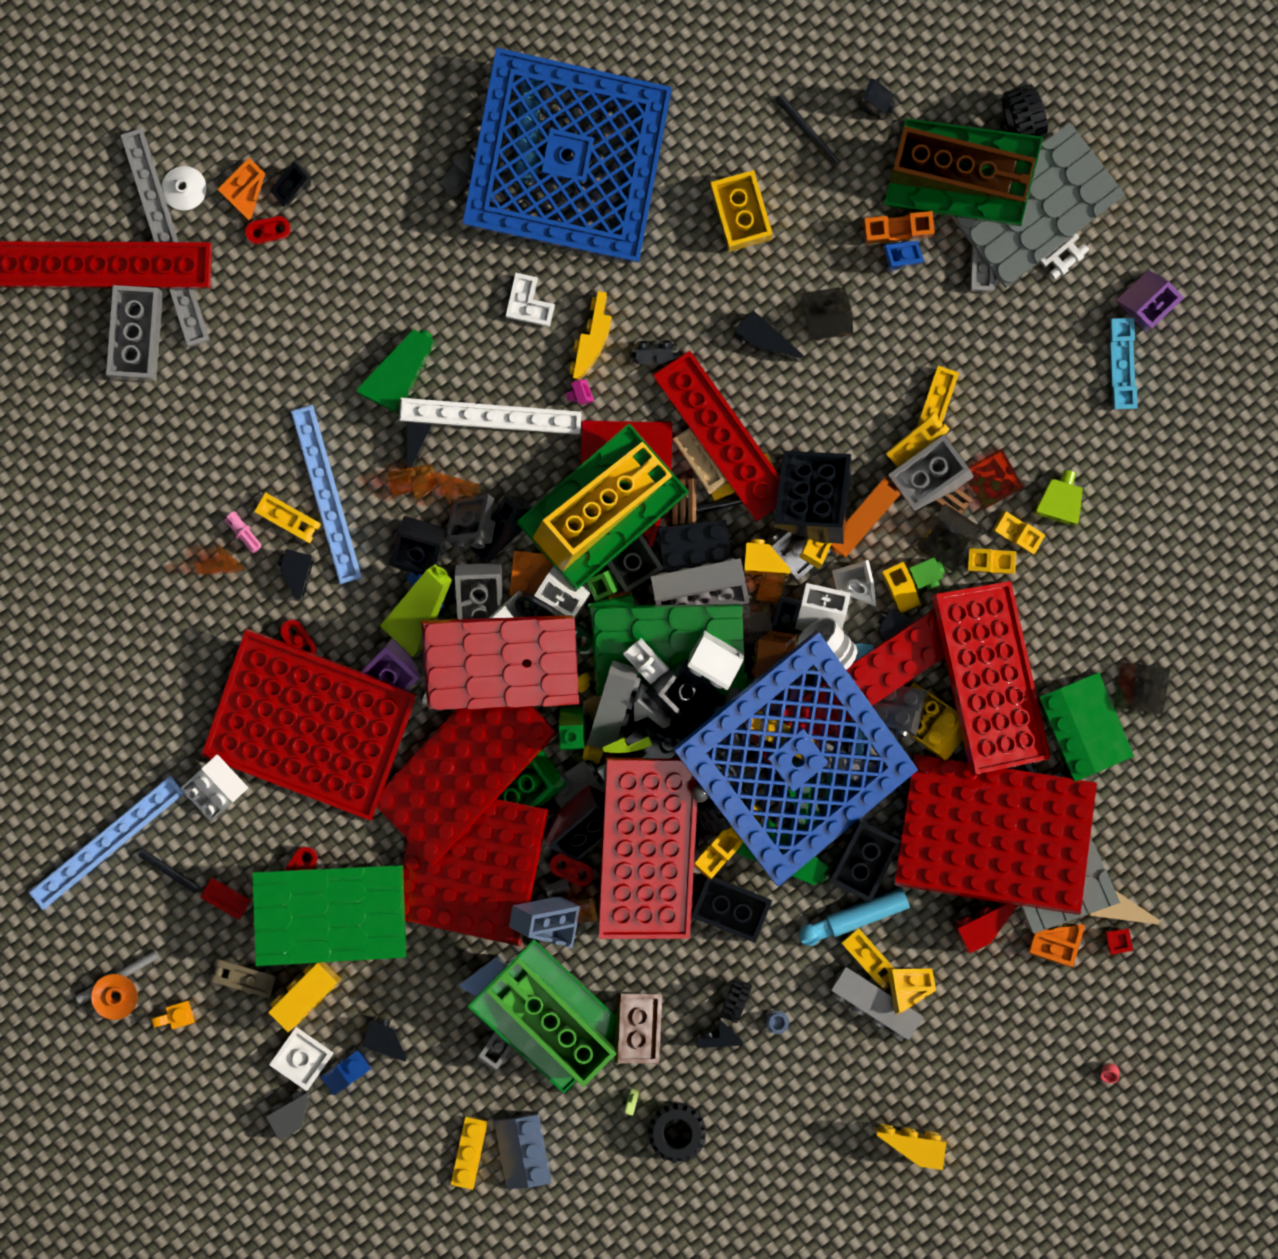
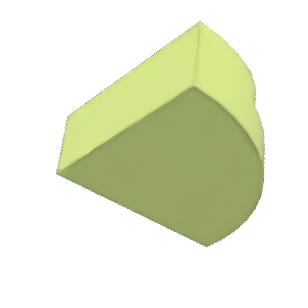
M630 1090L624 1110L626 1114L633 1116L639 1095L638 1090Z

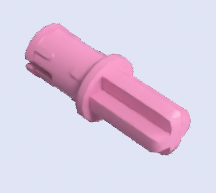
M235 511L224 519L236 534V539H241L251 553H255L261 548V543L250 531L251 527L247 526Z

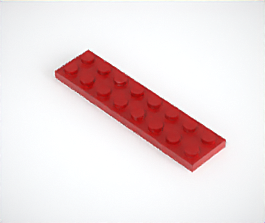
M688 351L653 375L654 380L724 475L727 483L754 521L757 523L776 510L779 474L693 353Z

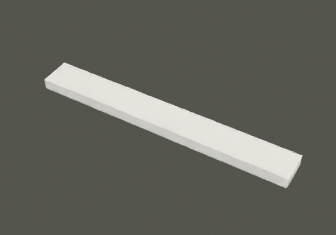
M400 398L399 421L580 435L581 412Z

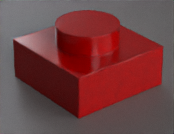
M1129 928L1105 932L1109 955L1133 951Z

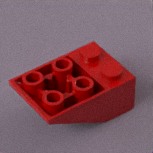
M998 902L993 907L989 905L976 910L978 914L973 917L966 915L956 920L957 925L953 926V929L964 951L971 954L991 944L1018 905Z

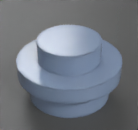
M773 1011L768 1015L766 1025L772 1033L781 1034L788 1029L789 1019L784 1012Z

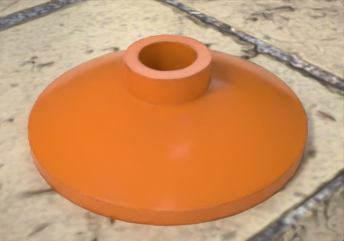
M109 974L102 977L94 985L91 1000L94 1009L99 1015L106 1019L118 1020L125 1018L134 1010L138 1001V993L134 983L126 976ZM118 992L120 994V998L114 999L112 997V993Z

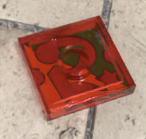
M1002 448L968 467L974 476L968 483L983 510L1024 488Z

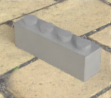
M612 661L587 745L603 749L602 747L623 738L624 732L620 731L621 726H627L630 714H627L626 710L632 709L635 696L631 694L632 691L637 692L641 678L637 677L638 671L635 667Z
M846 966L843 967L830 988L834 992L832 997L843 1004L846 1000L852 1003L853 1007L851 1009L862 1016L866 1012L873 1017L871 1022L880 1028L886 1025L892 1029L890 1034L901 1041L903 1038L910 1040L924 1018L911 1008L895 1015L892 996Z

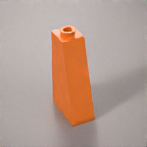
M887 476L846 522L844 544H831L832 551L838 556L844 555L847 557L901 494L894 482Z

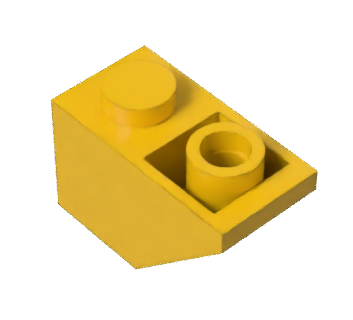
M904 562L881 573L899 613L902 614L921 605L913 580Z

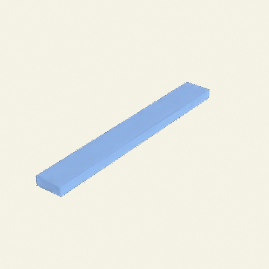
M310 405L292 410V418L339 584L361 579V572L314 407Z
M168 776L29 891L30 896L42 910H45L185 793L180 789L181 787L172 776Z

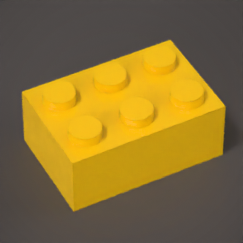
M754 170L710 182V191L728 252L772 240L773 233Z
M325 962L311 963L303 971L305 976L302 979L299 977L286 988L289 992L286 995H279L270 1004L272 1009L268 1013L287 1032L294 1029L342 980Z

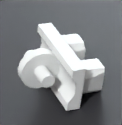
M642 638L623 652V655L650 684L669 669Z

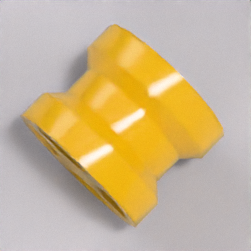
M586 743L582 760H593L595 764L599 765L603 749L587 745Z

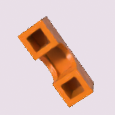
M932 211L910 213L907 216L887 218V216L864 218L862 222L865 245L932 238L935 234Z

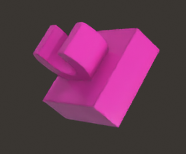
M587 380L572 382L574 390L565 393L568 402L578 401L579 404L586 405L594 402Z

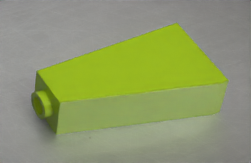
M436 564L424 572L380 625L412 657L423 650L421 621L436 620L452 581L447 572Z

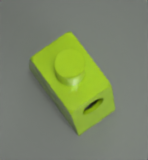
M1063 470L1060 481L1051 479L1034 510V514L1074 527L1078 525L1083 488L1073 485L1076 473L1070 470Z

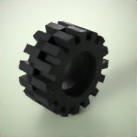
M737 978L733 980L720 1017L738 1023L750 995L752 984Z

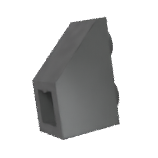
M299 1091L289 1097L291 1102L284 1106L280 1102L269 1109L271 1113L266 1118L279 1141L303 1127L311 1097L309 1091L305 1094Z

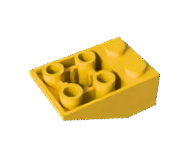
M914 682L910 686L911 688L925 690ZM928 692L917 735L909 736L938 757L946 760L949 759L963 740L956 710Z
M879 1124V1127H873V1131L879 1138L919 1167L943 1170L947 1142L938 1132L925 1131V1134H919L916 1129L902 1127V1131L895 1130L892 1125Z

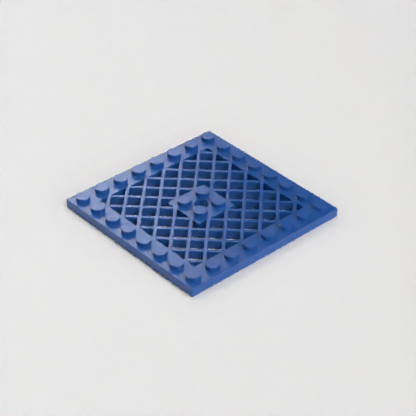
M496 47L462 225L639 263L672 87ZM514 77L520 78L513 83ZM530 80L540 82L542 84L534 88ZM524 81L530 91L521 96L516 86ZM552 85L563 87L564 89L557 93ZM546 86L552 96L543 101L538 91ZM574 90L585 92L586 94L579 98ZM512 91L517 100L509 104ZM568 91L574 101L565 106L559 96ZM534 95L539 105L530 110L524 100ZM596 95L607 97L608 99L600 102ZM590 96L596 106L587 111L581 101ZM556 100L561 110L552 115L546 105ZM618 100L629 102V104L622 108ZM612 101L618 111L609 116L603 106ZM520 103L526 113L517 118L511 108ZM578 105L583 115L574 120L568 110ZM632 106L635 107L640 115L633 121L630 120L625 112ZM542 108L548 118L539 123L533 113ZM599 109L605 120L596 125L591 114ZM508 113L513 122L505 126L506 115ZM564 113L570 123L561 128L555 118ZM621 114L627 124L618 130L612 119ZM529 116L535 127L526 132L520 122ZM584 118L592 126L585 133L582 132L577 124ZM642 120L639 133L634 124ZM551 121L556 129L550 128L547 135L542 127ZM606 123L609 124L614 132L607 138L604 137L599 129ZM516 125L522 135L513 140L507 130ZM573 126L578 134L566 132V130ZM630 128L636 138L627 143L621 133ZM536 130L539 131L544 139L537 145L529 137ZM595 131L601 141L593 146L594 138L588 137V135ZM504 135L509 143L500 149L502 136ZM617 136L623 146L614 151L608 141ZM525 138L531 148L522 154L516 143ZM638 141L635 155L630 146ZM546 144L545 154L543 158L538 148ZM604 145L610 155L601 160L595 150ZM512 147L518 157L508 162L502 152ZM626 150L632 160L623 165L617 154ZM562 151H571L574 156L573 160L569 162L563 160L561 156ZM534 152L540 162L531 167L525 157ZM592 154L597 163L589 168L590 157ZM498 157H500L504 166L496 171ZM611 158L619 167L612 173L604 165ZM521 160L527 170L518 176L512 165ZM634 163L632 176H630L626 168ZM540 166H542L541 174L548 175L542 180H539L534 172ZM600 167L605 177L597 182L591 171ZM508 169L514 179L504 184L498 174ZM621 171L627 182L619 187L613 176ZM530 174L536 184L526 189L520 179ZM557 177L567 179L570 181H568L564 185H561ZM588 177L593 185L584 190L580 183H585ZM495 178L500 188L492 192ZM552 179L558 189L549 194L543 183ZM609 180L615 190L606 195L600 185ZM516 182L522 193L513 197L508 187ZM574 184L579 194L571 199L565 188ZM630 185L628 197L626 198L622 189ZM539 187L545 197L535 202L530 192ZM595 188L601 199L593 204L587 193ZM504 191L510 201L500 206L494 196ZM561 192L567 202L557 207L551 197ZM617 193L623 204L614 208L608 198ZM526 196L532 206L522 211L516 201ZM583 197L589 207L579 212L573 202ZM490 200H491V202L493 203V205H494L495 207H490V206H489ZM548 201L553 211L544 216L538 206ZM605 202L611 212L602 217L596 206ZM512 204L517 212L504 209ZM569 205L575 216L567 221L561 210ZM626 206L624 219L622 220L618 211ZM534 209L539 217L527 215V213ZM591 210L597 221L588 225L582 215ZM557 214L561 222L550 220L549 218ZM613 215L619 226L610 230L604 220ZM576 219H579L583 227L573 225L570 223H572ZM600 223L605 231L592 228ZM621 229V235L614 234L616 231Z
M814 631L672 748L778 887L918 770L818 631ZM806 674H815L813 685H804ZM799 677L798 684H791ZM821 678L828 687L820 686ZM788 688L797 689L795 700H787ZM804 690H812L811 701H802ZM819 691L827 692L826 703L817 702ZM781 692L780 699H775L774 697ZM833 696L837 698L840 704L832 703ZM770 703L779 704L778 715L769 714ZM786 705H794L793 716H784ZM801 706H809L808 717H799ZM763 707L762 714L756 713L759 709ZM816 707L825 708L823 719L815 718ZM831 708L840 709L838 720L830 719ZM846 712L853 721H845ZM752 718L761 719L760 730L751 729ZM768 719L777 720L775 731L766 730ZM783 721H792L790 732H782ZM745 722L744 728H738L742 723ZM798 722H807L806 731L802 727L798 728ZM814 723L822 724L820 735L812 734ZM829 724L837 725L836 736L827 735ZM844 726H852L851 737L842 736ZM858 730L861 731L865 738H857ZM734 733H743L742 744H733ZM750 734L759 735L757 746L748 745ZM765 735L774 736L772 747L764 746ZM725 737H727V742H726V743H719V742H721ZM781 737H787L785 740H783V741L780 743V738H781ZM812 739H817V740H819V747H818V748H817V746L814 744V742L812 741ZM826 740L835 741L833 752L825 751ZM841 741L850 742L848 753L840 752ZM856 743H865L863 754L855 753ZM871 747L874 749L877 755H870ZM716 748H726L724 759H715ZM732 749L741 750L739 760H730ZM747 750L756 751L755 762L746 761ZM763 751L769 752L765 757L770 763L761 762ZM796 754H801V762L793 765L792 758ZM824 756L832 757L831 767H824L828 764ZM839 757L847 758L845 769L837 768ZM854 759H862L860 770L852 769ZM869 760H877L875 771L867 770ZM715 764H723L722 774ZM729 765L738 766L737 776H728ZM745 766L754 767L752 777H743ZM760 767L769 768L767 779L759 778ZM775 770L782 780L774 779ZM821 772L829 773L828 783H819ZM836 773L844 774L843 784H835ZM851 774L859 775L858 785H850ZM866 775H867V776H872V777H870V778L865 782V780H866ZM814 776L813 782H806ZM727 781L736 782L735 791ZM742 782L751 783L750 793H741ZM758 783L766 784L765 794H756ZM773 784L782 785L780 796L771 795ZM803 787H812L810 798L802 797ZM788 788L792 792L796 791L795 797L787 796ZM818 788H827L825 799L817 798ZM834 789L842 790L840 800L832 799ZM849 790H855L848 796ZM740 798L749 799L747 807ZM755 799L764 800L762 810H754ZM771 800L779 801L778 811H769ZM786 801L794 802L793 812H784ZM801 803H809L808 814L799 813ZM816 804H824L823 815L814 814ZM831 805H837L830 811ZM753 815L761 816L760 824ZM768 816L777 817L775 827H766ZM783 817L792 818L790 828H782ZM798 818L807 819L805 829H797ZM813 819L819 820L813 825ZM766 832L774 833L773 841L770 839ZM781 833L789 834L788 844L779 843ZM796 834H802L799 838L795 840Z

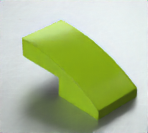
M646 737L631 745H628L626 739L622 738L602 748L604 752L631 753L654 746L650 737Z

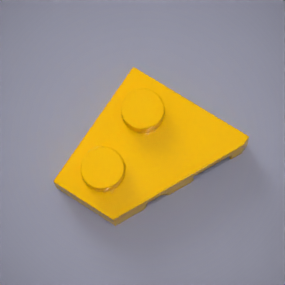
M932 968L891 969L888 971L895 1015L902 1013L936 991Z

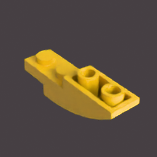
M598 291L597 297H592L590 310H594L593 319H588L586 332H590V335L581 334L580 340H575L574 353H577L576 362H571L570 375H573V381L581 380L599 357L607 340L612 322V316L604 315L607 292Z
M754 804V810H762L757 804ZM753 815L759 823L761 816ZM732 827L725 831H720L694 862V866L709 880L712 879L725 862L737 851L743 841Z

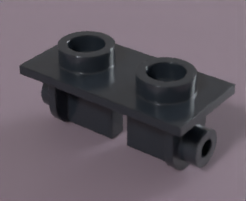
M670 340L659 341V344H650L649 341H638L636 344H632V352H636V354H632V363H637V365L652 364V356H657V364H670L677 359V352H673L677 351V343H672Z

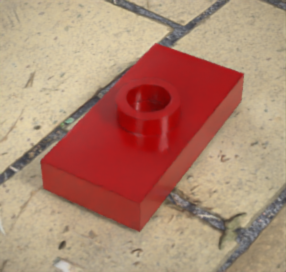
M211 877L200 896L203 900L238 920H241L252 901Z

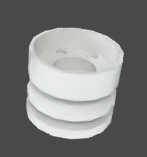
M825 617L818 619L803 630L798 637L796 646L814 631H818L846 670L854 662L857 655V646L844 634L842 628L833 618Z

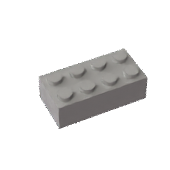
M113 285L106 375L110 379L156 382L163 293L159 288Z
M730 558L720 563H706L700 567L682 568L676 572H661L656 576H651L656 605H741L749 603L741 558Z

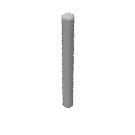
M154 950L114 974H121L127 977L159 959L160 956ZM94 986L75 996L79 1004L91 998Z

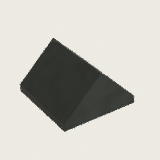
M642 534L607 564L625 594L643 586L651 580V576H656L664 570Z

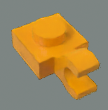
M189 1000L166 1007V1015L151 1019L154 1028L170 1023L171 1028L176 1029L195 1023Z

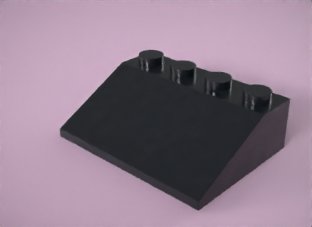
M783 451L774 527L821 543L844 544L852 475L851 454Z

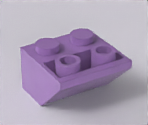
M1148 270L1116 302L1148 333L1184 297L1169 281Z

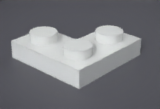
M515 273L506 318L545 327L551 326L555 304L534 300L538 277Z

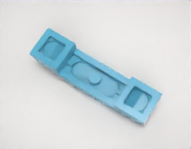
M1134 318L1111 319L1110 371L1114 410L1138 409L1134 369Z

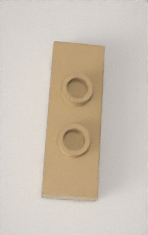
M689 428L673 438L674 443L708 494H711L727 483L724 475Z

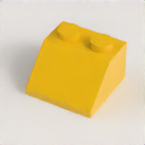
M751 539L750 543H746L743 565L744 574L788 577L790 575V567L770 544H764L765 540Z

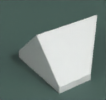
M868 560L832 571L836 590L851 593V597L876 607L874 581Z

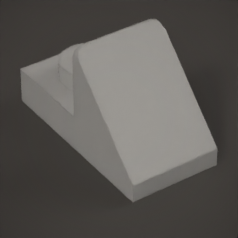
M642 683L639 684L634 701V721L637 722L648 717L663 729L669 727L671 718L645 693L648 687Z
M495 1032L477 1059L494 1071H497L512 1049V1046Z

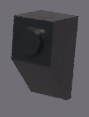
M871 78L863 95L859 110L884 120L885 115H891L895 102L892 101L894 94L878 81Z
M286 549L285 554L281 553L278 566L281 567L280 572L295 598L303 601L315 557Z
M891 608L888 612L883 611L878 620V624L881 625L879 633L882 642L915 620Z
M378 1017L377 1020L372 1019L362 1047L406 1062L409 1055L395 1026L390 1025L391 1021L383 1017Z

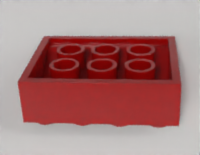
M582 421L581 465L626 425L630 424L672 472V422Z

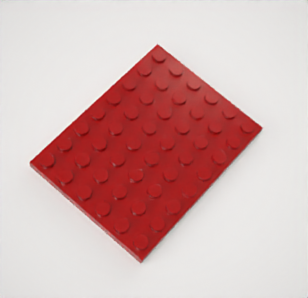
M246 629L201 756L212 760L218 754L229 767L372 821L418 694Z
M915 754L913 763L918 770L911 775L895 886L1076 915L1081 914L1097 782L1084 780L1075 782L1071 778L1006 768L971 775L968 762L943 760L942 758Z

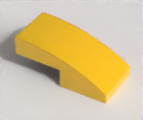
M1006 511L1001 513L992 529L996 534L1031 554H1035L1045 537V534L1028 523H1023Z
M969 548L968 571L1015 574L1017 552Z

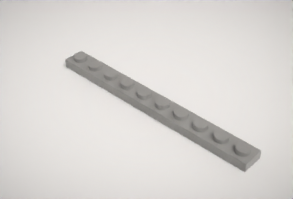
M140 128L121 134L154 242H179L144 130ZM169 289L188 348L210 342L194 289Z

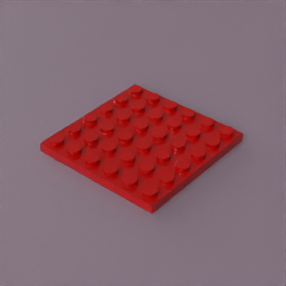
M496 799L435 866L431 865L407 841L403 860L405 921L521 946L523 934L509 927L513 905L530 902L549 810Z

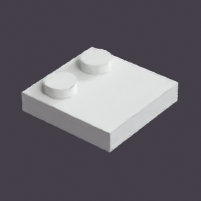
M296 1027L269 1065L305 1091H308L334 1053Z

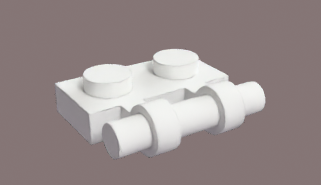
M1077 233L1040 261L1044 268L1051 262L1053 263L1055 268L1049 272L1053 279L1066 274L1069 271L1068 268L1076 261L1080 262L1084 258L1083 255L1089 251L1085 244H1082L1079 248L1074 245V242L1080 238ZM1067 249L1070 255L1062 261L1058 256Z

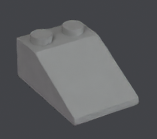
M945 435L888 474L914 511L955 491L974 477Z
M501 563L456 565L455 588L458 619L489 618L503 605Z

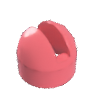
M1113 1063L1105 1064L1101 1070L1102 1081L1110 1084L1116 1083L1119 1080V1068Z

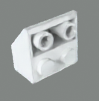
M553 566L534 596L566 616L572 615L576 619L591 595V591L587 582L575 591Z
M806 583L795 629L803 631L811 623L825 617L833 618L843 628L851 593Z
M704 630L690 652L687 666L693 674L699 677L703 675L710 679V683L720 689L723 687L728 690L743 662L744 653Z
M217 754L180 789L201 810L203 815L212 822L243 794L248 787Z

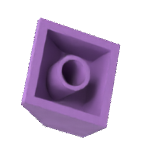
M393 638L360 671L406 690L420 678L409 653Z

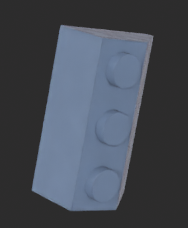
M539 1112L494 1120L506 1189L530 1188L551 1184L552 1178Z

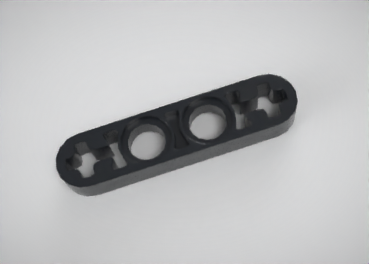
M530 593L522 594L515 601V609L523 617H538L541 611L548 612L550 616H566ZM525 600L529 602V603H528V606H529L528 608H525V607H524V604H525L524 601H525ZM538 607L539 609L534 614L533 611ZM575 621V631H577L575 634L576 649L586 652L593 646L592 631ZM583 636L587 638L585 644L582 643Z

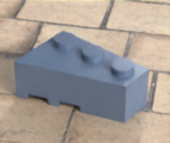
M562 896L513 905L509 927L529 938L548 941L573 949L580 905Z

